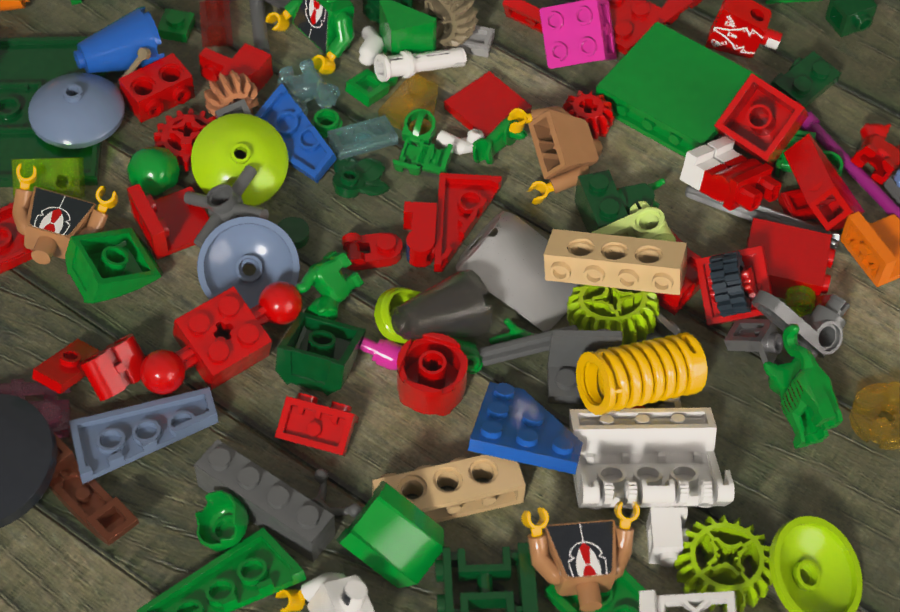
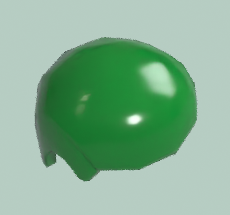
M159 146L140 149L132 155L127 167L129 182L132 186L140 184L145 195L151 194L152 197L162 195L164 191L174 187L178 182L180 171L178 161L168 148Z
M218 490L205 495L207 505L204 509L195 513L198 524L196 534L203 546L214 551H225L242 540L249 524V515L245 506L238 498L223 490Z

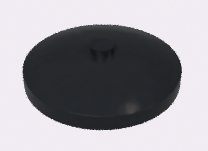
M0 394V528L21 518L41 499L53 478L58 455L54 431L42 413L28 401L9 394Z

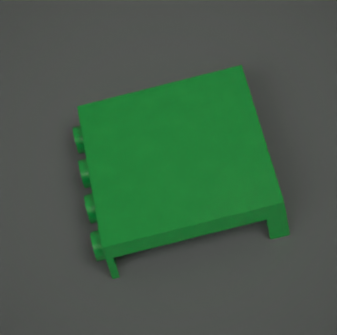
M656 22L596 86L595 96L604 94L605 101L612 102V112L616 120L677 154L686 157L688 151L704 144L707 145L718 134L714 125L753 72L673 29Z

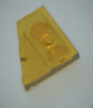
M415 73L411 78H407L380 107L378 119L402 131L404 120L412 110L426 109L435 117L438 84ZM424 118L419 135L425 134L431 129L432 125L429 120ZM417 119L410 123L409 130L412 133Z

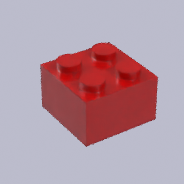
M751 73L714 127L719 134L733 140L734 144L761 162L773 166L809 115L805 107Z

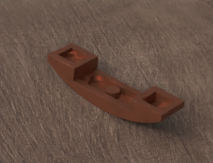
M55 434L58 452L57 464L48 487L92 534L105 544L111 545L138 525V519L117 497L112 498L95 479L82 484L74 453Z

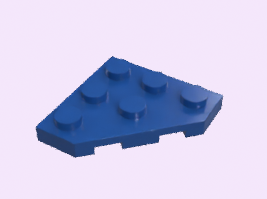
M489 382L469 440L468 451L576 475L583 442L524 389L513 387L507 383L497 384Z

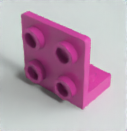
M582 0L540 9L547 66L549 69L617 59L609 0Z

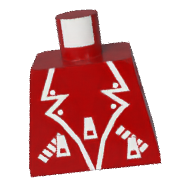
M724 0L710 28L705 47L745 58H752L760 44L776 50L783 33L768 28L772 12L763 5L753 0Z

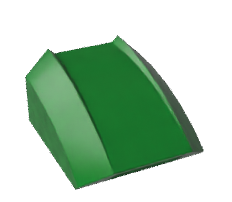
M133 228L70 237L65 254L67 274H70L84 299V303H97L123 296L154 282L163 275L150 250Z
M381 481L374 490V495L350 526L343 530L336 541L395 587L402 588L417 585L442 553V547H445L444 529L393 487Z

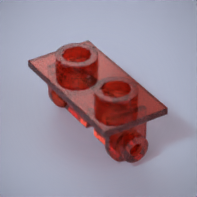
M205 0L199 2L202 48L233 45L229 0Z

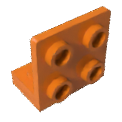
M859 211L848 215L840 241L873 284L879 287L900 278V219L892 214L870 223L866 221Z

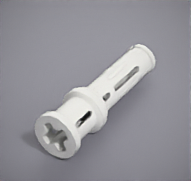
M463 47L412 54V52L405 50L401 51L398 55H376L374 70L377 79L380 82H386L389 78L393 77L411 78L415 73L463 67L467 58Z

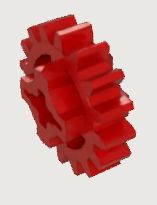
M189 109L188 114L183 115L180 110H177V117L173 118L167 115L165 116L166 124H157L158 132L154 133L155 146L168 148L176 156L178 165H184L185 171L190 170L192 148L197 136L206 125L216 119L215 116L207 119L206 111H201L199 115H195L194 110Z

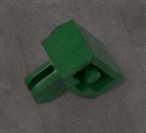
M605 170L578 176L574 201L587 232L591 233L630 215L629 210L635 203L639 210L642 209L639 201H646L650 207H653L655 193L646 183L616 188L610 171Z

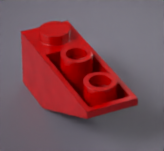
M810 133L784 152L809 207L827 232L841 230L845 226L848 215L858 211L861 214L865 212Z

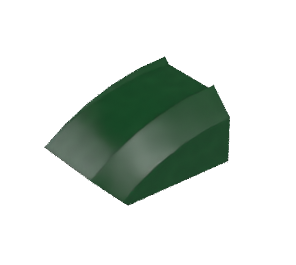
M300 312L277 347L275 371L287 385L292 383L324 392L328 396L342 389L356 360L366 329Z

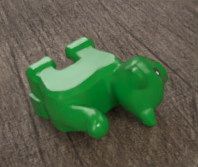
M328 252L320 262L313 264L301 282L295 285L300 294L306 293L313 285L321 295L305 309V313L335 321L338 318L339 304L348 297L353 289L364 284L357 272H353L350 276L346 273L342 274L341 269L343 267L347 268L352 265L344 252Z

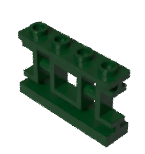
M529 542L518 543L517 550H510V546L502 547V564L466 565L465 548H457V552H450V546L442 547V559L435 560V581L443 582V594H437V612H469V609L505 608V612H539L535 568L531 563ZM511 565H516L519 606H514L513 591L493 592V581L511 579ZM451 567H457L458 582H478V592L460 593L459 608H454Z

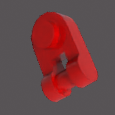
M351 232L345 234L341 239L343 249L347 251V256L352 263L347 268L352 271L392 266L397 264L403 256L401 238L390 232L366 235ZM369 250L370 253H365V254H364V253L361 252V251Z

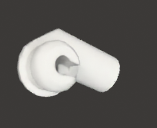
M366 26L361 32L365 41L359 49V61L363 65L371 66L374 64L376 55L381 54L383 51L384 42L374 27Z
M472 129L468 131L467 137L459 138L442 130L436 138V144L443 148L447 147L448 144H452L453 153L458 155L473 152V142L484 138V133L478 129Z

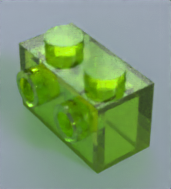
M83 157L12 159L13 197H15L16 189L20 187L16 169L21 163L22 172L20 175L22 177L29 178L32 176L33 165L37 171V179L30 185L29 191H33L36 186L74 198L85 196Z

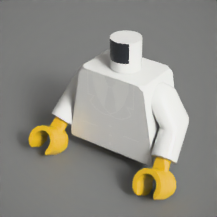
M324 573L302 584L301 590L283 589L277 592L275 596L276 598H288L289 600L287 607L282 608L280 612H299L303 609L305 600L309 602L307 605L309 612H375L367 595V586L357 575L346 577L342 573Z

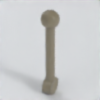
M142 47L138 49V57L123 76L134 72L143 60H148L151 57L149 48ZM119 81L117 83H113L120 90Z

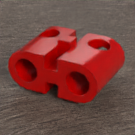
M133 334L116 340L106 346V349L98 351L80 362L83 372L100 401L117 395L125 390L126 386L141 380L140 366L145 355Z

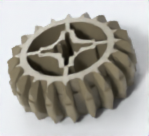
M412 0L413 9L437 18L436 47L438 49L442 47L450 49L462 45L472 36L479 21L476 17L478 9L473 6L475 0Z

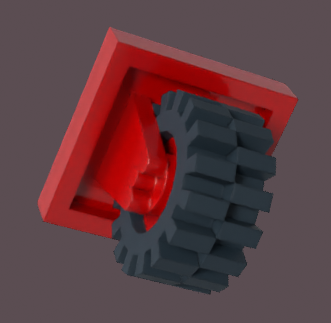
M763 246L695 259L707 326L765 316L751 303L759 290L773 295Z

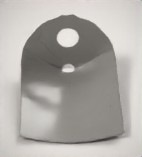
M506 211L496 215L480 231L461 254L456 264L457 271L486 289L543 332L549 331L567 313L569 296H571L574 287L580 286V284L545 280L544 252L548 240L518 216ZM494 228H497L498 233L496 236H488ZM481 237L477 244L472 249H470L471 246Z

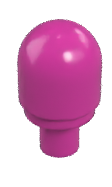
M364 337L360 350L373 355L372 361L376 362L377 365L389 370H397V357L402 345L388 339L380 338L379 342H375Z

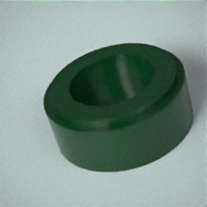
M288 217L278 223V226L291 238L296 250L308 243L310 236L309 226L306 221L298 217Z

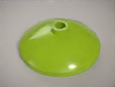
M244 113L224 115L206 125L197 136L191 153V168L197 185L205 195L215 186L221 184L232 186L246 165L255 168L257 174L241 195L243 204L251 206L261 205L271 199L283 185L289 165L287 147L279 132L262 118ZM242 150L247 156L244 159H237L234 153Z
M815 516L795 518L785 523L777 531L770 548L769 567L773 586L785 608L789 612H856L862 596V573L856 553L844 534L830 522Z

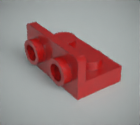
M299 392L297 398L286 396L275 438L345 456L354 423L357 424L359 420L357 415L351 413L352 407L333 401L330 407L317 404L319 398Z

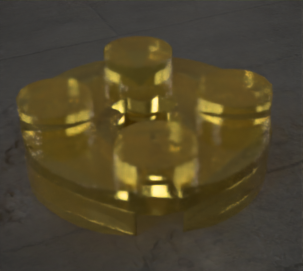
M900 382L871 384L856 394L849 418L854 432L863 441L868 443L871 440L874 443L880 444L879 448L885 450L900 449ZM881 411H887L892 414V421H888L886 417L880 418L878 415Z

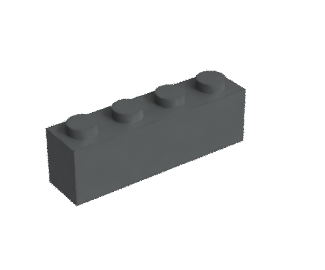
M217 439L194 464L198 487L207 493L223 490L232 494L245 506L249 515V521L261 529L264 527L269 534L311 562L317 559L335 537L334 514Z

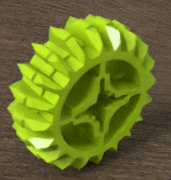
M580 284L579 287L573 288L567 302V320L570 326L576 325L578 330L596 331L599 329H609L611 331H621L623 335L622 345L630 344L637 340H646L648 334L654 333L656 326L655 316H659V300L654 292Z
M725 514L720 517L718 523L711 516L705 519L704 525L696 521L691 531L686 530L685 533L689 537V542H683L682 554L677 556V560H675L673 565L674 569L678 570L676 575L677 582L685 583L683 588L684 594L734 591L737 612L744 611L746 604L751 608L756 606L759 598L763 599L766 597L769 591L768 587L772 585L769 567L771 546H764L765 534L754 536L753 532L755 529L753 524L747 528L741 527L740 517L733 524L728 523ZM700 550L705 554L704 560L707 562L703 570L700 569L696 560V554ZM746 559H748L753 571V577L750 579L744 574L745 568L742 566ZM712 604L708 608L709 612L715 609V606H721L722 612H727V604Z

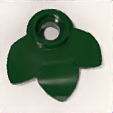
M345 155L340 157L334 164L335 174L332 184L336 194L343 198H355L359 193L377 196L386 193L390 189L384 181L380 180L385 172V164L380 160L364 158L358 162L351 155Z

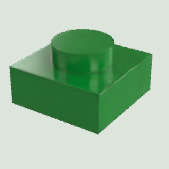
M165 8L157 27L160 38L187 43L196 22L195 13Z

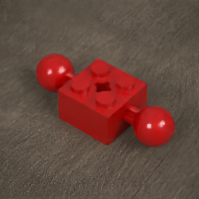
M285 281L270 283L262 290L258 305L250 309L233 286L174 320L173 336L182 349L177 352L159 349L149 353L143 359L140 366V378L143 385L149 391L156 394L172 393L182 385L186 370L194 366L207 386L210 387V390H213L269 356L272 340L262 325L268 322L276 325H285L293 322L302 310L303 301L300 292L294 285Z

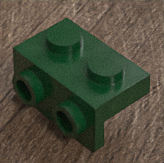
M812 51L804 59L799 57L795 60L786 74L779 73L770 85L794 101L801 103L806 108L839 80L841 72L816 52Z

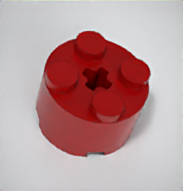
M441 333L422 334V338L414 341L410 339L402 346L397 357V391L400 402L403 405L419 413L446 416L461 402L466 392L468 359L455 339Z

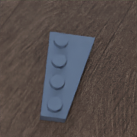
M210 387L69 421L82 484L218 423L217 411Z

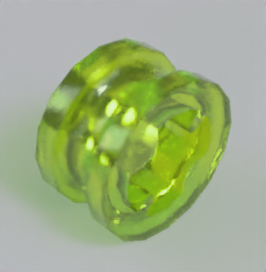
M793 286L786 290L785 304L798 316L803 317L813 312L816 294L811 288Z

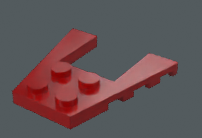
M609 0L615 49L626 55L656 22L663 25H671L678 19V15L689 7L693 9L702 0H668L662 8L648 0Z

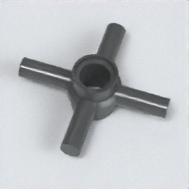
M246 165L232 186L227 184L215 186L207 195L191 191L185 193L184 202L186 204L206 208L210 214V218L194 239V243L198 247H202L205 239L216 227L228 220L246 216L268 219L269 212L267 209L243 204V199L241 198V195L257 174L255 168Z

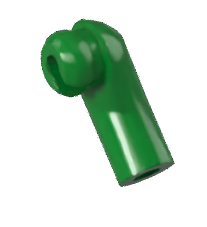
M452 337L460 344V349L467 356V373L475 374L479 372L483 363L477 346L472 342Z

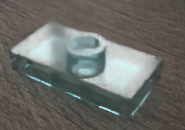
M386 115L327 131V139L339 160L398 144V135Z

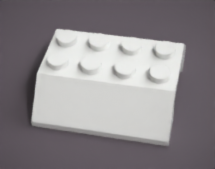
M711 407L630 408L621 411L612 410L603 415H595L588 409L569 410L570 432L583 442L576 475L573 474L578 508H614L618 501L623 502L622 508L633 509V502H636L639 507L702 508L727 506L733 502L734 483L730 470H725L723 483L714 452L717 427Z

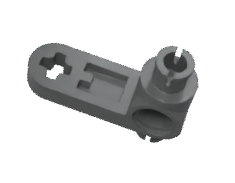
M759 290L751 302L757 310L783 332L790 324H797L800 329L797 335L798 344L809 349L815 358L817 356L824 358L826 355L834 353L842 343L843 328L846 325V321L842 317L850 308V304L837 295L831 294L825 306L817 305L811 314L803 317L798 316L780 299L763 290Z

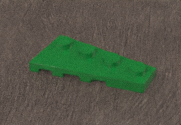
M263 527L136 611L232 612L307 579L304 570Z

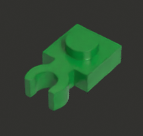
M365 69L346 82L345 91L369 107L389 93V88L398 83L399 77L389 78L386 82H380L375 72L373 73L369 69Z

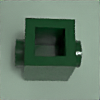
M830 0L825 19L840 37H844L871 27L877 4L874 0Z

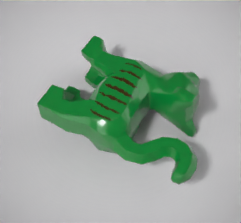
M790 324L784 330L782 336L785 350L794 359L790 363L780 365L765 362L763 367L769 376V387L780 396L783 413L795 433L793 445L796 449L823 442L829 436L827 429L837 427L843 421L833 390L831 378L820 368L812 352L798 344L799 326L797 324Z

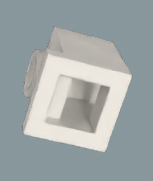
M650 507L646 523L649 564H660L667 568L674 567L677 556L682 554L683 542H689V537L685 533L688 529L684 528L688 516V509L686 507Z

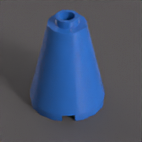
M146 7L136 8L77 43L78 50L73 51L78 68H84L87 73L124 71L138 57V49L142 47L150 49L151 57L148 60H143L136 69H140L165 57L164 53L158 54L157 48L159 44H162L161 38L149 12L144 13Z

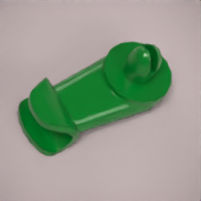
M508 117L503 119L485 139L482 138L473 142L472 149L475 163L479 164L481 161L486 160L487 164H493V156L507 145L512 146L516 140L525 139L528 134L527 131L523 129L520 133H511L509 131L510 124L519 121H508Z

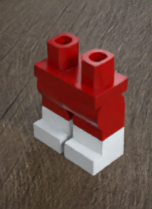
M726 136L686 153L680 180L716 201H724L723 207L729 211L741 206L751 212L758 208L762 198L772 202L777 200L782 183L771 177L773 167L767 163L762 164L757 159H748L733 150L734 141Z

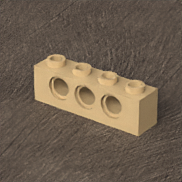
M552 229L544 252L545 280L680 295L687 270V243Z
M484 454L471 458L458 457L449 463L436 466L423 465L414 471L406 473L385 474L379 479L372 480V496L381 481H384L404 497L408 494L418 495L419 498L408 500L436 523L523 503L526 484L518 462ZM486 478L489 482L481 483L475 479ZM451 486L454 490L445 491L441 487Z

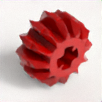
M579 90L576 96L568 95L565 104H563L562 108L569 114L586 120L593 139L606 137L613 125L612 102L605 101L604 94L595 96L592 90L589 94H584Z

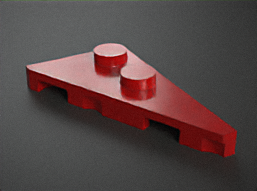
M440 173L434 272H443L500 190L502 176Z

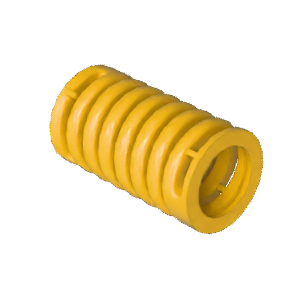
M687 332L608 347L607 349H598L595 352H584L577 361L576 382L580 398L585 407L595 415L607 414L612 410L630 409L635 406L646 405L647 403L666 401L670 398H679L681 395L697 394L702 391L707 380V361L703 348L699 341Z

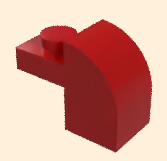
M247 43L239 49L232 59L206 47L199 54L201 76L208 81H218L219 73L226 77L233 70L238 75L241 73L247 75L250 81L257 87V92H259L273 76L272 55Z

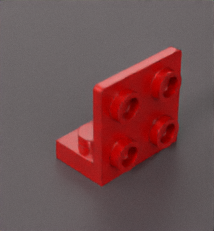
M140 184L127 188L131 212L156 260L196 245L194 239L209 219L204 208L184 202V195L187 191L195 192L192 187L184 188L155 200L151 194L145 195Z

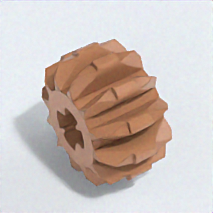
M231 70L228 76L225 77L219 73L218 81H209L210 89L204 91L205 106L212 116H215L216 110L242 99H245L252 115H254L253 107L259 105L258 90L244 73L238 75Z

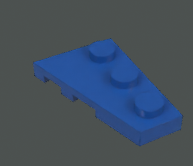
M281 83L255 116L270 123L282 136L288 151L289 165L318 183L337 158Z

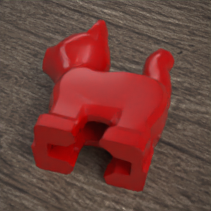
M865 123L860 129L862 144L850 161L858 168H862L866 163H869L875 169L871 179L877 184L882 185L889 179L892 172L900 166V144L894 146L885 141L891 128L890 123L886 125Z

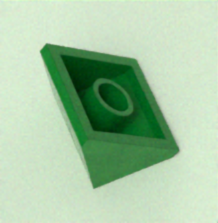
M379 0V35L383 39V53L386 56L398 55L401 51L405 50L412 52V54L436 51L437 18L393 0Z

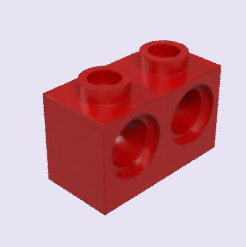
M174 53L119 78L123 100L140 123L157 117L161 113L177 105L184 104L195 97L193 77Z

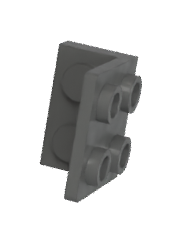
M565 328L553 330L547 362L548 403L584 404L580 398L576 382L577 361L584 352H595L598 349L622 345V332L609 329L592 331Z

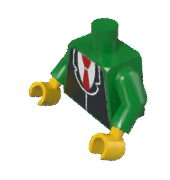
M290 0L284 6L285 10L282 13L271 12L267 15V23L273 24L278 21L272 30L279 32L288 29L290 24L289 18L293 17L292 23L326 55H316L311 61V67L319 70V73L324 75H330L334 72V59L336 57L340 58L343 52L351 47V41L354 39V5L350 0Z

